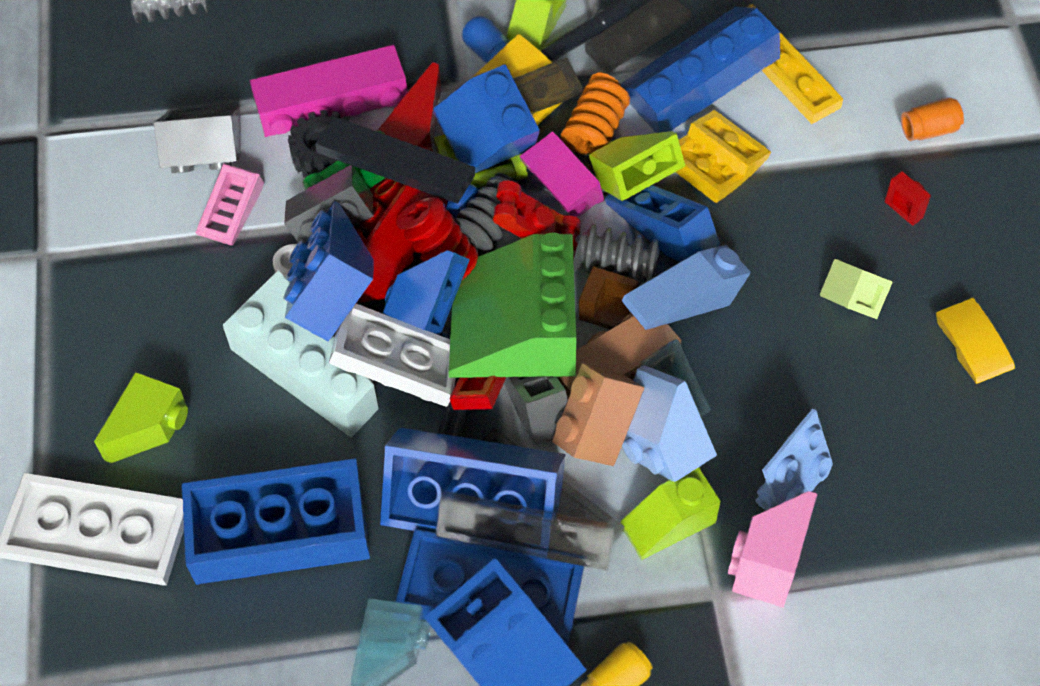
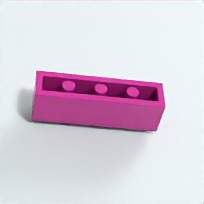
M394 45L250 80L265 137L289 132L292 125L298 127L297 120L300 117H303L306 121L309 120L308 113L313 111L316 117L321 116L320 110H327L330 117L333 111L339 112L340 118L344 116H357L364 112L384 107H393L399 104L407 94L406 78Z

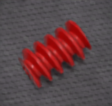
M430 197L416 201L406 207L397 217L396 226L400 230H405V238L409 242H413V249L417 253H421L423 262L447 250L470 260L462 280L476 266L478 260L477 250L470 244L468 237L462 233L461 227L454 222L453 216L445 209V205L440 199Z

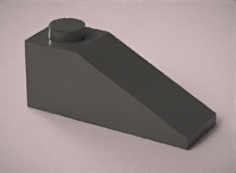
M556 376L507 377L504 385L519 419L533 443L536 445L552 441L556 433V425L562 417L568 401L566 390Z

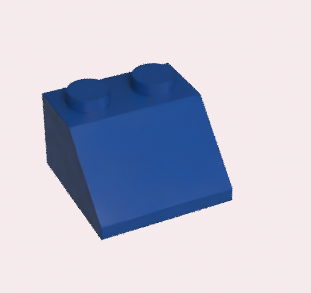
M506 64L469 79L433 109V113L457 160L474 166L475 173L526 152L536 144L540 132Z

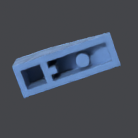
M722 245L697 252L629 292L623 297L622 302L645 330L730 306L751 272L740 261L739 256L727 245Z

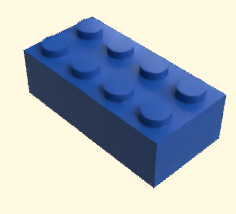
M356 459L182 483L186 566L196 585L370 559L362 481Z

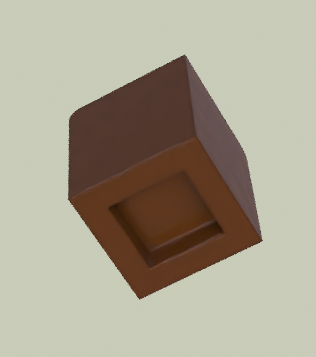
M593 267L579 298V320L609 330L616 327L631 313L622 302L623 297L638 288L639 282L635 279Z

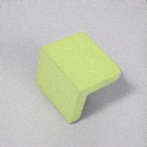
M834 259L820 296L848 309L877 319L892 281Z

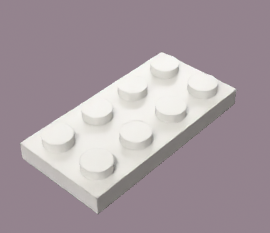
M24 473L0 536V558L167 586L184 532L183 500L181 498Z

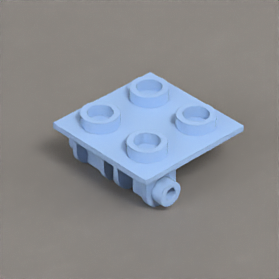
M815 409L808 413L763 468L762 471L766 482L757 490L758 497L756 502L764 510H769L807 491L812 492L818 483L825 480L829 475L833 463Z

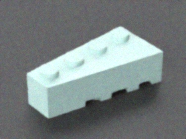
M278 270L223 324L229 346L233 352L352 438L379 409L374 385L367 377L329 364L334 336L328 342L285 318L287 301L283 299V296L290 283Z

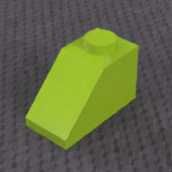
M673 131L620 137L589 154L601 189L621 201L685 167L678 136Z
M135 373L94 441L104 461L113 463L168 443L175 430L181 429L188 414V407L180 388Z
M698 467L676 482L669 480L659 485L620 521V526L639 558L643 560L715 524L721 501Z

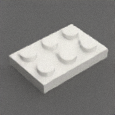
M358 304L354 305L336 330L329 364L445 407L450 402L449 398L455 386L456 378H449L450 339L425 331Z

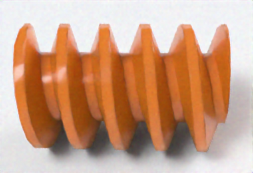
M601 72L595 73L590 77L582 96L577 102V106L572 111V116L561 133V141L571 151L578 154L593 153L606 146L612 140L614 131L619 126V120L624 116L625 109L630 104L628 92L621 87L614 77Z

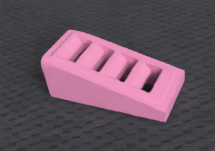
M223 164L195 233L199 236L233 246L263 188L264 182L260 175ZM236 185L245 189L243 193L231 190L232 186ZM226 197L239 200L238 206L224 202ZM222 209L234 213V216L231 219L218 215V212ZM213 222L229 226L227 233L210 227Z

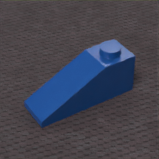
M653 185L624 201L611 194L604 198L606 204L650 242L653 239H657L659 250L677 261L682 262L699 251L715 248L720 245L709 209L705 205Z

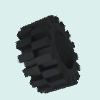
M320 110L321 116L316 117L313 111L308 113L309 120L306 121L303 117H300L297 120L298 127L292 125L290 129L291 135H288L291 158L298 173L302 171L304 178L313 173H320L338 161L312 151L310 148L317 142L334 117L340 118L339 112L333 111L330 117L327 110ZM346 116L342 118V120L350 122Z

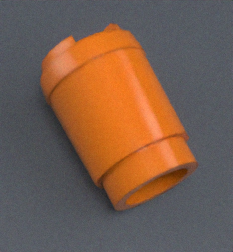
M951 97L941 98L940 100L913 107L901 115L902 129L909 141H921L952 134L959 131L961 125L964 124L962 107L957 99Z

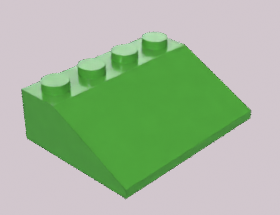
M532 234L478 257L474 269L461 281L452 304L449 378L489 377L494 375L496 377L576 376L573 234Z

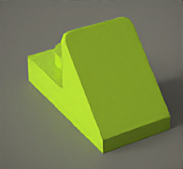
M516 0L506 37L511 41L520 34L537 49L545 46L566 7V0Z

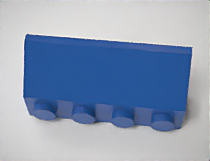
M734 7L621 82L620 85L628 92L631 106L655 133L672 131L780 58V31L757 8Z
M399 428L385 445L380 525L412 531L417 528L549 553L562 494L566 454Z

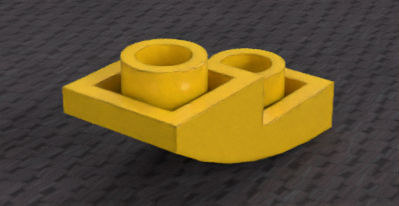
M974 298L936 312L937 324L956 347L958 361L976 384L1015 369L1014 361L1001 337Z

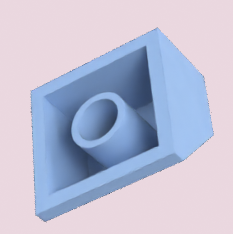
M646 365L638 368L634 381L645 388L622 447L627 457L634 464L639 463L648 468L653 474H660L676 482L717 456L686 382Z

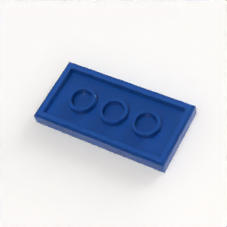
M417 528L414 529L394 605L395 614L425 620L424 617L496 558L569 647L585 560Z

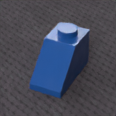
M447 250L397 275L395 283L389 287L386 293V306L383 314L425 331L441 335L470 259Z

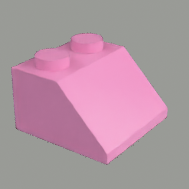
M807 491L754 516L748 533L739 530L728 574L736 576L732 592L784 607L796 571L817 493Z

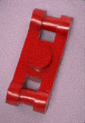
M514 181L500 182L496 195L499 204L494 208V223L522 239L532 234H573L574 260L578 246L575 238L580 235L581 229L580 219L571 215L563 216L523 193L521 186Z

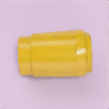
M630 642L622 643L587 676L588 679L581 686H640L650 677L652 665L643 652Z

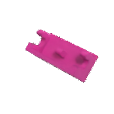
M551 132L520 156L521 162L542 182L569 215L579 217L594 205L604 201L600 182L554 132Z

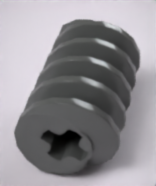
M497 173L495 177L490 178L485 187L478 191L476 197L472 198L467 203L466 208L461 209L457 214V218L454 219V222L461 227L462 233L468 237L470 244L476 250L479 249L489 253L493 249L492 241L499 242L503 237L502 231L508 232L493 221L494 208L499 204V200L496 197L498 184L502 181H514L506 174Z
M592 223L587 232L582 233L574 257V270H578L585 261L588 274L591 273L593 267L598 268L600 265L601 269L613 272L616 269V274L625 277L631 273L632 279L637 280L640 285L645 277H647V282L655 278L660 258L658 240L653 239L648 248H644L643 237L638 235L631 245L628 244L627 232L623 231L615 241L612 237V228L609 227L599 237L597 236L596 224Z

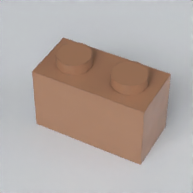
M582 363L577 378L572 383L571 393L562 417L556 425V433L552 442L574 458L614 466L645 387L622 373Z

